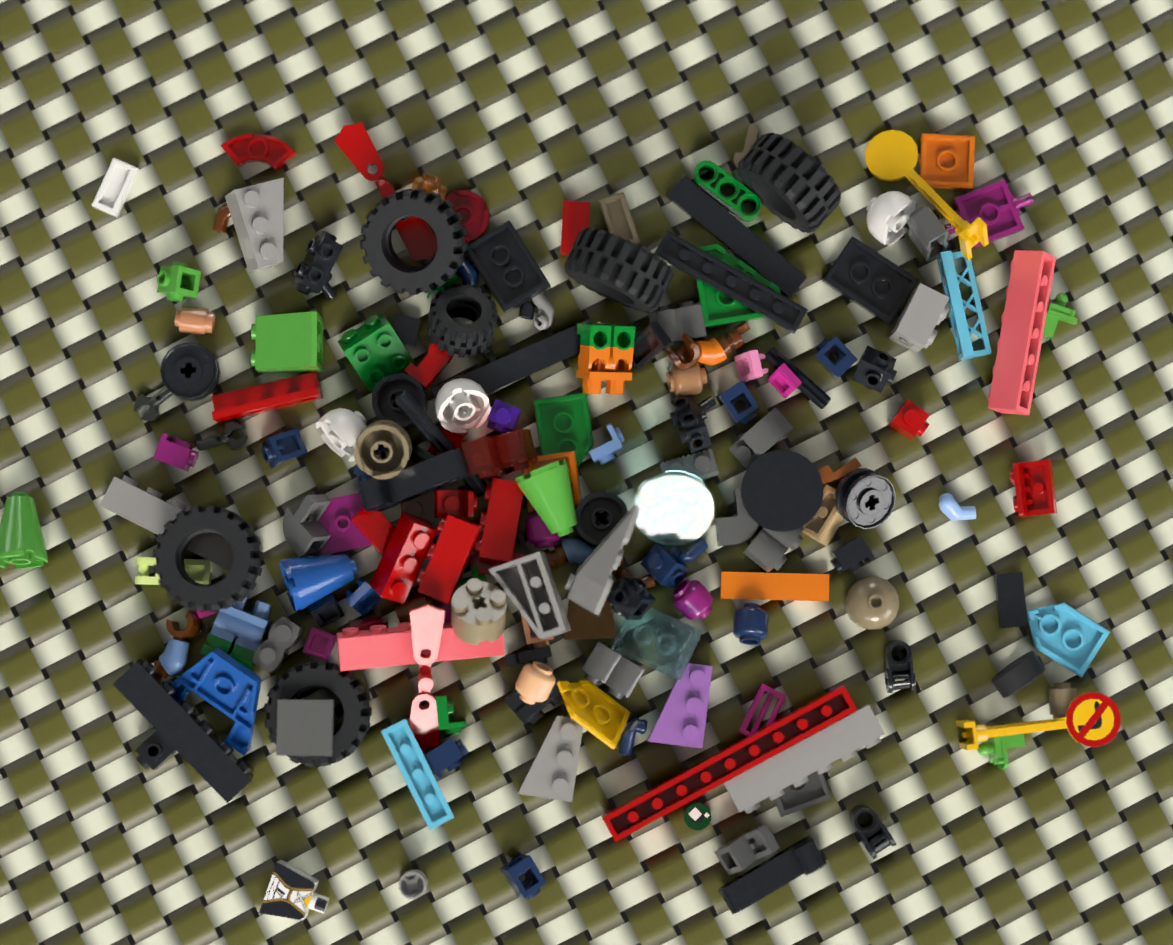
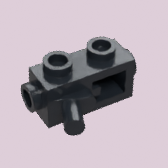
M322 231L320 236H315V238L309 241L306 247L307 254L303 262H300L294 271L295 278L292 283L295 284V290L305 295H309V293L320 294L322 291L328 300L333 299L337 295L328 283L332 278L330 272L343 248V245L336 242L337 237Z
M687 395L672 400L671 404L674 412L669 413L674 428L679 427L677 432L681 443H687L691 453L712 446L704 420L708 418L706 412L716 405L715 399L709 396L697 404L692 395Z

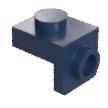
M658 543L653 546L640 563L659 584L671 588L678 585L684 579L685 573L689 569L685 563L678 562Z

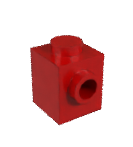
M906 400L888 425L911 440L916 435L922 436L929 426L926 420L930 415L910 400Z

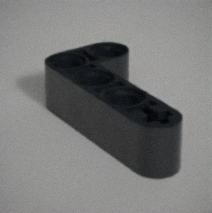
M457 448L406 468L392 478H372L357 484L356 488L364 511L379 512L469 476L470 472L461 448Z
M807 836L726 883L718 891L731 913L735 914L803 874L809 875L819 870L827 862L811 836Z

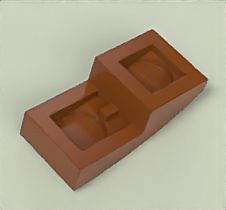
M855 457L834 473L828 465L821 468L818 472L822 483L827 484L843 478L847 473L860 468L862 465Z

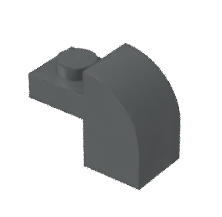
M774 408L749 429L729 450L747 469L752 462L791 431L793 426L777 408Z
M741 489L733 491L736 516L715 519L718 547L740 544L749 539L758 528V524L749 516L743 506Z
M325 494L307 495L301 500L300 507L287 508L284 514L283 532L285 539L300 558L319 555L331 536L319 522L320 517L331 502Z
M764 824L762 826L756 825L717 849L715 854L727 874L731 875L744 870L757 859L774 853L780 847L775 840L774 834Z

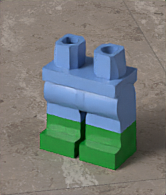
M247 595L243 601L236 602L234 606L219 610L206 643H204L200 654L206 656L218 647L253 672L256 665L253 662L254 654L260 644L264 642L272 620H269L272 605L257 600L253 612L244 610L248 599Z

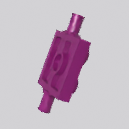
M1005 179L956 197L953 200L958 215L964 221L967 220L971 224L980 217L987 224L989 243L1023 231L1025 228L1020 219L1019 208L1034 203L1031 193L1015 198L1009 191ZM950 223L944 225L949 235L955 233V228ZM978 242L972 249L978 248L983 245L980 242Z

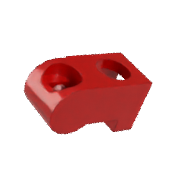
M431 343L428 354L417 367L410 363L405 369V373L414 377L425 390H428L450 363L453 356L447 355L448 351L446 350L440 351L438 344L433 345Z

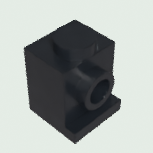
M860 535L832 552L831 556L833 559L830 560V563L838 574L847 569L852 573L864 566L863 559L870 562L875 557Z
M157 730L135 750L139 754L136 759L145 769L151 767L152 770L161 767L177 752ZM152 746L158 748L159 752L156 756L150 753Z

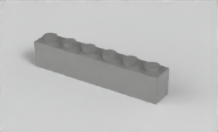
M126 475L122 479L114 476L99 506L157 535L159 533L163 534L166 529L164 525L169 520L173 521L177 518L176 514L185 511L187 507L174 499L170 503L162 500L163 494L150 487L146 491L138 488L139 482ZM200 534L192 539L186 548L229 571L232 568L234 558L232 547L219 534Z
M865 704L855 712L730 779L724 785L738 811L742 812L745 810L746 814L761 807L760 801L768 797L772 801L785 794L784 788L792 784L796 788L809 781L808 775L816 771L820 775L833 768L832 762L840 758L844 762L856 756V749L864 745L868 749L880 743L881 739L879 737L885 733L871 707Z

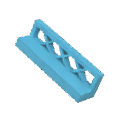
M950 250L940 252L936 258L944 294L950 297L947 306L950 307L948 312L959 361L992 354L971 259L968 261L964 257L966 269L960 276L956 273L953 259L964 256L961 254V251L952 253ZM966 273L968 275V280L964 278ZM960 282H963L971 289L972 294L967 302L961 297ZM972 299H973V302H974V306H972L971 304H969ZM966 308L976 313L977 321L973 327L967 324ZM978 325H979L980 332H978L977 330H975ZM972 333L982 339L983 350L973 351L970 338Z
M404 719L382 730L381 733L429 830L453 819L454 815L407 720Z

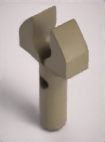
M749 124L744 150L734 154L733 165L736 170L739 161L756 143L759 130L757 124Z

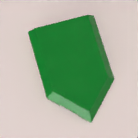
M582 392L533 400L541 454L549 455L575 451L578 468L594 446L586 393Z

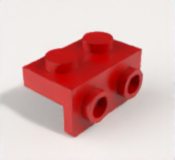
M1047 459L1014 462L1013 469L1010 470V479L1016 489V496L1013 497V506L1015 512H1018L1019 517L1056 514L1057 506L1052 461Z

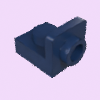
M298 428L269 437L262 444L261 450L264 460L267 463L269 462L271 468H275L283 462L308 453Z

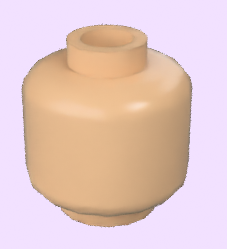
M538 661L525 665L515 683L516 690L521 694L520 699L528 704L546 701L556 682L555 676L552 674L553 670L546 664Z

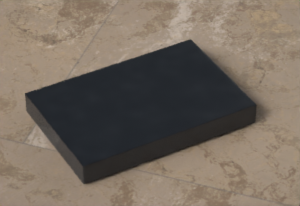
M510 220L470 243L467 247V255L505 315L551 287Z
M852 236L822 282L890 325L919 279Z

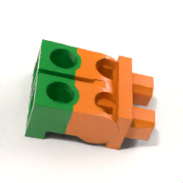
M577 323V334H580V353L578 356L579 369H577L576 377L583 378V393L601 394V381L606 380V394L623 395L625 381H632V372L630 371L633 362L635 326Z

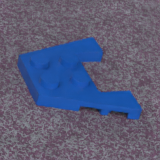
M216 647L171 682V684L177 690L175 695L182 702L191 690L233 719L235 724L225 740L242 755L249 751L262 678Z

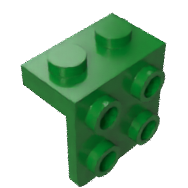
M383 313L369 317L364 322V325L356 330L351 329L343 334L342 339L337 341L369 391H373L376 384L383 377L404 373L410 363L414 364V360Z

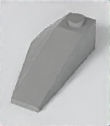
M634 504L580 565L576 574L569 575L564 588L568 590V599L594 614H600L613 583V575L611 574L620 565L624 552L622 548L624 544L627 545L641 511L640 506Z

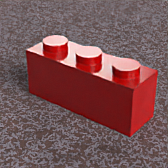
M493 478L492 486L487 485L484 501L489 502L487 512L482 511L480 525L484 528L482 538H477L475 553L479 554V562L502 565L513 561L524 500V493L516 481Z
M402 512L369 584L380 597L404 604L437 533V530L425 519Z
M449 514L447 519L444 517L441 519L437 529V533L440 534L437 544H431L427 554V558L430 559L427 569L422 568L416 582L420 584L418 592L447 604L451 603L453 594L459 586L481 531V525L454 514Z

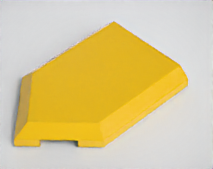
M580 680L578 683L558 681L557 685L570 717L614 750L631 712L589 680Z

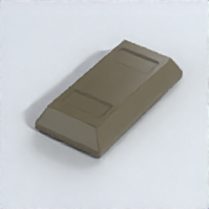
M624 192L598 200L609 233L630 240L634 244L640 243Z

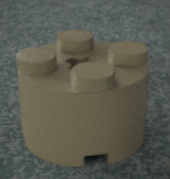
M380 420L369 424L361 432L354 446V458L358 467L376 479H389L398 475L406 466L412 453V442L407 431L400 423L389 420ZM381 444L389 448L386 455H384L383 451L377 450Z
M477 578L469 579L466 584L459 587L453 594L451 601V625L455 635L463 642L472 645H480V642L484 641L491 643L497 640L505 630L507 610L505 592L497 586Z

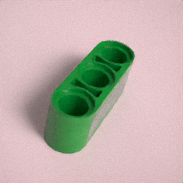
M705 160L697 164L693 178L696 186L740 220L750 222L757 218L761 209V201L756 194L715 163ZM709 170L713 174V178L708 181L702 180L699 177V172ZM730 186L734 190V194L730 197H725L721 194L720 188ZM751 202L755 206V211L746 213L742 210L741 204Z

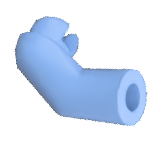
M944 493L939 497V508L949 519H976L975 506L961 507L953 499V495L949 493Z

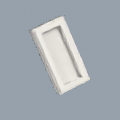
M113 157L91 206L118 218L139 169Z

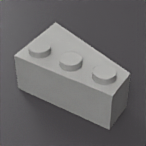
M284 177L235 189L225 196L248 272L252 273L267 269L283 262Z
M539 551L488 569L540 639H548L571 631L545 552Z
M557 715L518 794L572 802L583 727L570 716Z

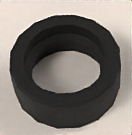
M1030 651L999 671L991 679V682L1002 697L1006 698L1035 680L1044 672L1045 666L1034 651Z

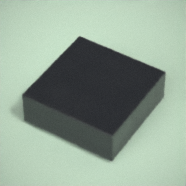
M395 314L392 328L403 344L416 347L422 320Z
M333 594L308 606L321 628L345 616L343 609Z

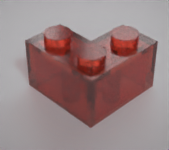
M518 429L498 436H484L461 443L469 475H479L480 479L506 475L505 470L514 468V471L530 468L529 463L538 461L530 429Z

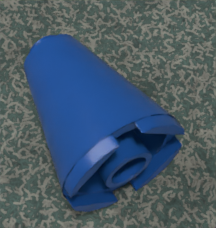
M347 554L285 558L279 561L284 584H286L287 595L294 611H301L354 580V574L358 573L354 559H349Z

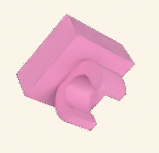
M751 350L734 357L739 382H749L762 377L763 374L768 372V368L762 369L760 360L766 358L764 354H759L758 350Z

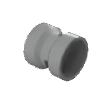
M418 869L406 871L399 881V890L408 899L421 897L428 886L426 874Z

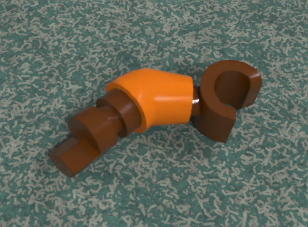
M744 321L726 332V337L720 336L717 339L712 338L708 341L695 342L687 333L683 332L681 338L685 342L684 345L674 351L668 347L664 349V352L680 369H687L696 362L713 366L726 360L727 355L732 353V348L738 349L744 345L741 335L750 330L748 322Z

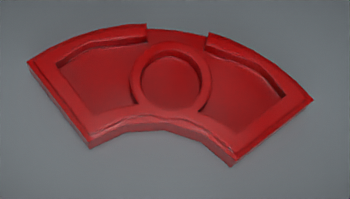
M243 134L231 138L221 145L238 167L249 162H261L268 164L276 171L296 155L295 151L285 142L270 135Z

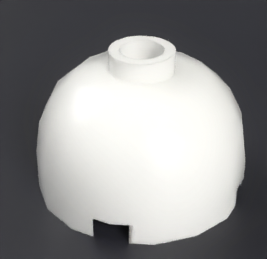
M889 191L883 193L878 198L874 197L867 205L868 213L866 220L869 232L884 245H893L908 230L903 228V226L910 219V214L918 209V203L899 191Z
M465 378L454 379L444 384L435 400L436 415L441 425L446 430L454 433L467 432L466 429L475 426V428L480 427L488 419L491 411L489 398L480 384Z
M337 408L327 412L315 425L317 430L321 427L324 432L321 438L337 455L343 457L346 454L350 456L348 461H355L354 446L361 432L367 427L365 425L367 422L366 418L359 411L352 412L345 408Z

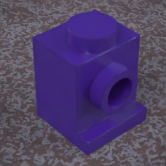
M495 399L487 419V428L512 438L522 414L521 409Z

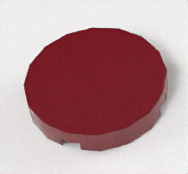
M457 190L443 198L444 201L449 200L454 205L452 209L455 213L460 212L463 218L460 220L462 227L466 226L467 235H465L466 242H473L486 232L490 213L486 202L479 194L470 190Z

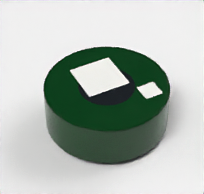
M694 802L686 807L684 821L693 830H703L710 824L711 812L705 804Z

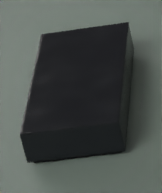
M657 320L650 323L635 337L632 364L637 371L642 369L672 343Z
M1023 573L994 574L999 628L1028 626Z

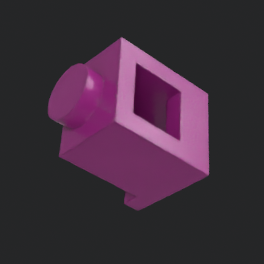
M162 433L153 459L185 471H189L190 467H194L198 460L199 452L189 449L190 443L175 438L174 442H171L173 437Z

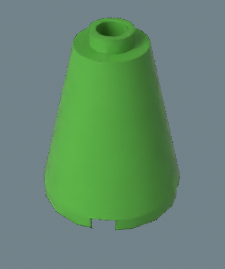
M565 458L530 471L527 475L515 478L517 485L551 534L557 533L559 537L574 532L572 526L577 525L568 463Z
M25 492L12 493V496L6 499L0 522V567L7 568V563L14 564L15 569L41 567L44 565V562H48V554L34 498L29 497L28 493Z

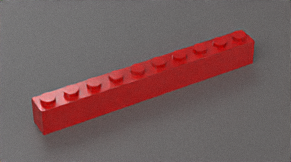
M839 685L769 725L603 814L602 819L614 841L617 842L855 712L857 708L845 686Z

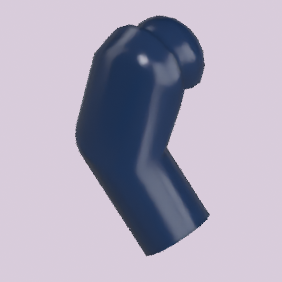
M464 260L457 271L463 278V285L470 284L473 287L477 283L478 272L469 261Z

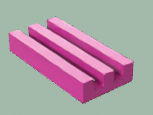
M762 683L738 732L748 736L757 731L773 697L776 696L778 700L765 726L774 722L787 695ZM766 691L769 694L749 732L746 728Z

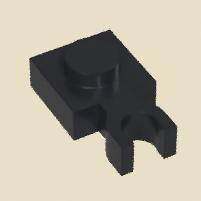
M550 646L504 657L506 666L530 661L531 664L534 661L546 664L548 663L547 658L552 657Z

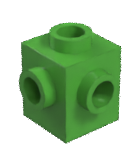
M172 262V266H161L157 276V293L167 295V300L183 302V298H197L201 271L188 268V264L182 262Z

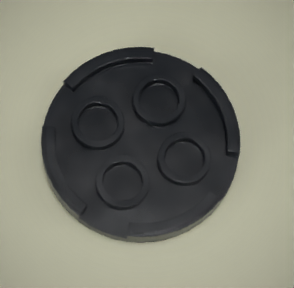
M775 450L761 455L748 467L741 484V499L747 513L759 526L774 532H790L803 527L816 515L823 499V483L818 470L806 457L793 451Z

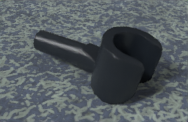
M525 302L517 307L520 309L518 317L533 320L535 308L530 303Z

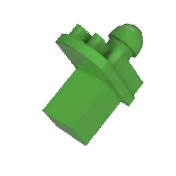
M1059 293L1054 299L1055 303L1048 304L1043 337L1053 338L1058 320L1069 324H1077L1078 319L1074 317L1075 310L1065 307V304L1068 303V297L1065 293Z
M1024 734L988 738L987 743L983 742L978 745L977 751L983 756L989 754V763L997 765L1001 770L1006 769L1009 765L1007 749L1025 746Z

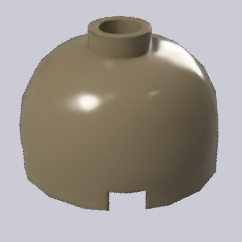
M878 576L863 577L855 581L845 597V610L850 620L867 630L881 629L889 625L896 618L900 607L899 595L895 587L886 579Z

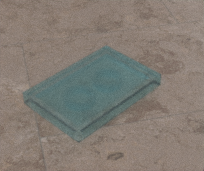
M650 607L641 620L624 619L611 649L680 681L703 631Z

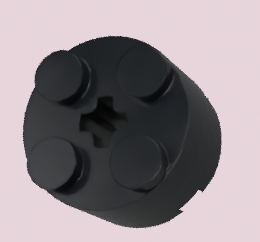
M398 373L383 377L376 384L372 392V406L376 416L380 420L400 423L405 430L415 427L399 406L396 408L397 404L394 402L397 394L405 390L427 413L428 397L419 381L408 374Z
M599 491L588 494L580 501L576 508V530L585 542L597 547L625 516L628 509L623 500L611 492ZM597 513L599 515L606 513L608 515L606 519L608 524H600L598 526L595 515Z

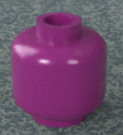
M533 510L534 515L528 516L525 520L528 542L534 544L535 548L556 546V542L561 537L557 533L551 534L540 516Z
M685 580L674 590L673 604L688 620H694L698 617L704 619L712 611L713 596L700 581Z

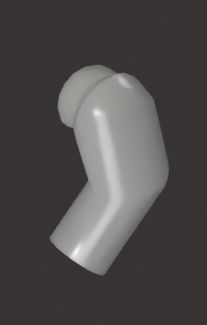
M540 293L531 299L538 308L534 325L539 330H547L553 323L555 308L546 296Z

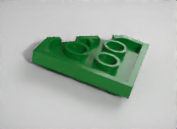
M719 244L698 247L780 293V288L771 281L769 282L753 268L732 256ZM696 279L705 328L764 319L763 316Z

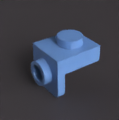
M611 423L606 425L611 441L589 451L593 463L599 461L601 465L615 458L614 453L623 449L621 443L625 439L619 427L613 428Z

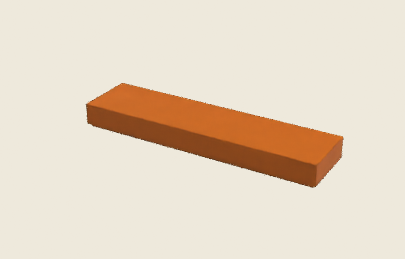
M721 572L720 599L829 601V574Z

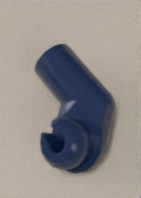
M698 538L683 552L678 546H674L668 552L678 562L687 563L701 555L708 549V545L702 538Z
M639 717L632 718L622 732L618 751L620 754L632 755L636 732L640 734L646 733L647 720L639 719Z

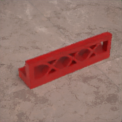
M315 371L213 395L211 397L215 411L212 412L213 420L221 423L323 399L318 373Z

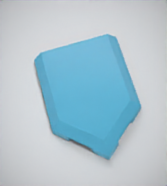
M1064 602L1027 610L1035 649L1082 678L1110 631Z

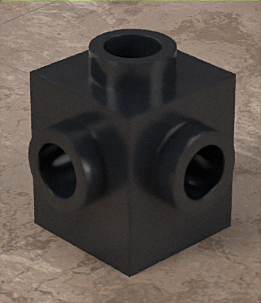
M867 345L851 380L881 393L886 384L891 385L897 371L893 368L897 359L884 351L876 350Z
M621 577L616 580L611 586V592L606 597L612 604L613 611L627 620H641L656 600L646 590V584L637 577Z

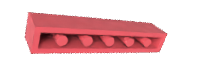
M1015 250L1010 264V280L1006 288V303L1001 316L1000 338L997 341L996 361L992 369V385L988 393V408L999 413L1030 415L1056 257L1044 251Z
M402 622L393 628H386V625L370 626V630L359 631L357 627L342 629L340 633H336L340 671L419 664L413 655L411 622ZM445 622L442 628L439 654L435 662L505 655L504 636L502 634L491 643L484 641L480 642V645H472L460 640L453 632L451 622ZM423 649L421 651V653L424 655H427L431 652V650L429 649Z

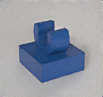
M357 580L356 583L359 585V588L354 593L347 590L346 595L349 598L346 601L365 617L383 597H380L366 581L363 583L361 580Z

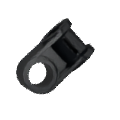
M900 640L888 642L884 648L887 693L900 689L915 691L916 679L910 646ZM900 645L904 649V655L901 659L894 660L891 651L895 646Z
M857 805L851 810L850 822L873 859L877 858V854L891 845L893 847L897 845L888 829L882 824L877 814L866 805ZM861 812H869L870 820L865 825H859L857 822V817Z

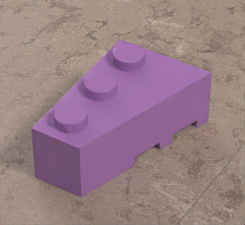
M691 663L683 664L647 739L648 742L703 749L713 666Z

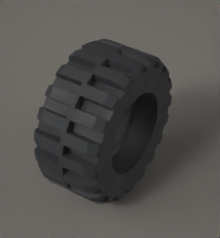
M768 133L762 135L738 163L737 171L739 177L742 179L743 184L759 197L761 204L767 207L772 214L778 216L784 223H788L791 227L799 229L801 232L810 233L816 231L840 204L841 192L838 185L834 183L832 176L826 172L822 165L815 161L814 157L807 154L803 148L795 145L788 138H783L780 134Z
M420 188L416 190H402L379 201L375 205L376 207L366 216L367 223L362 225L361 229L364 239L360 241V249H365L366 253L362 257L365 264L369 263L372 267V270L369 271L374 278L380 277L382 279L380 284L384 287H394V292L400 294L409 292V295H418L421 292L433 291L451 279L458 272L457 269L463 264L465 259L463 255L468 247V242L465 241V235H467L466 226L462 227L460 220L463 218L460 212L455 213L452 209L454 205L449 200L444 201L441 199V195L436 192L429 193L427 189ZM409 216L419 217L425 220L434 230L438 244L437 253L428 264L417 267L402 261L395 253L391 235L394 225L402 218Z
M589 227L579 232L564 264L565 272L568 276L587 289L613 302L646 313H652L658 309L673 277L672 267L646 248L638 246L634 242L623 239L618 235Z
M217 506L191 507L189 511H181L176 514L177 518L173 521L169 520L164 525L166 529L163 534H158L156 539L159 542L158 547L153 549V557L156 558V564L153 565L154 573L159 575L158 583L161 588L166 589L167 595L172 600H176L180 605L195 610L218 611L230 608L238 601H243L247 597L246 594L257 585L255 581L258 576H261L263 569L260 568L261 560H263V552L260 551L259 546L261 542L259 536L255 535L254 528L237 513ZM203 533L221 535L229 542L233 550L234 558L230 572L223 580L215 584L206 585L196 582L188 575L184 565V555L187 546L192 539Z
M307 662L287 670V673L281 675L275 681V686L270 688L267 695L269 697L268 702L264 704V712H266L264 725L269 730L270 735L268 737L271 743L276 744L277 700L298 699L302 693L309 689L324 688L330 690L339 698L344 712L342 724L337 732L333 734V756L288 757L290 761L297 764L302 763L309 767H322L339 762L350 756L364 741L366 732L369 731L371 724L369 721L372 715V707L369 706L370 698L368 692H365L362 686L363 683L350 670L340 671L339 665L331 662Z

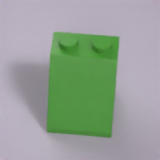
M317 311L256 316V324L251 325L252 340H256L255 350L251 351V364L255 366L257 372L311 373L316 371L317 373H324V319Z

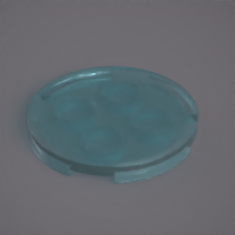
M669 470L649 480H645L637 489L633 499V505L636 504L641 508L636 521L639 530L647 538L664 545H683L698 539L708 530L714 517V499L709 489L700 478L684 471Z

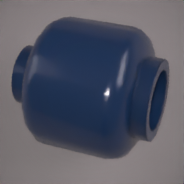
M744 604L743 608L737 609L734 612V636L742 644H760L761 640L768 636V613L760 609L759 604Z

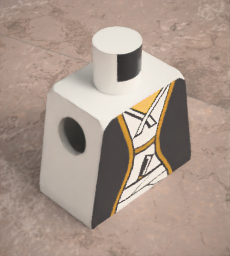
M279 860L276 863L259 913L304 920L308 915L309 909L324 914L330 898L315 893L319 880L293 865Z

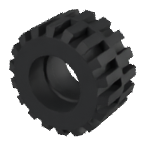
M454 284L453 288L447 286L444 287L443 292L438 291L435 298L431 301L427 325L428 336H431L433 345L438 344L440 351H448L447 355L459 354V357L465 358V354H469L470 357L476 356V351L482 353L485 351L486 346L489 347L492 343L498 312L495 302L490 301L491 296L488 293L483 294L482 289L479 287L474 289L471 288L472 285L466 284V286ZM463 317L471 320L473 323L461 324L455 322L452 318Z

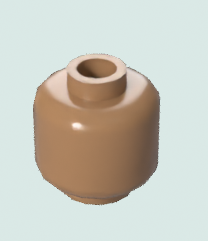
M697 362L687 369H680L675 364H672L670 371L666 372L669 391L674 392L677 397L699 394L702 392L703 384L707 383L706 370L704 367L700 368Z

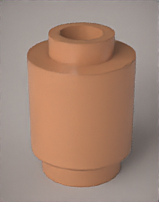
M182 306L181 311H176L175 326L179 327V332L206 335V333L212 334L214 331L215 312H209V309L190 306Z

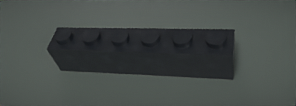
M140 658L113 685L228 803L252 781L253 775L251 772L253 769L244 759L239 761L232 754L234 749L226 740L222 739L220 741L213 734L215 730L205 719L200 721L195 716V708L187 700L182 702L175 695L177 692L175 687L167 680L163 682L156 675L158 670L148 660L143 662Z

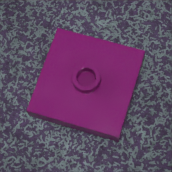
M359 493L330 499V504L319 519L320 524L331 535L321 550L322 556L373 546L350 520L363 508Z

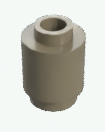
M1054 683V688L1049 689V712L1053 718L1065 717L1070 702L1077 697L1076 688H1071V683Z

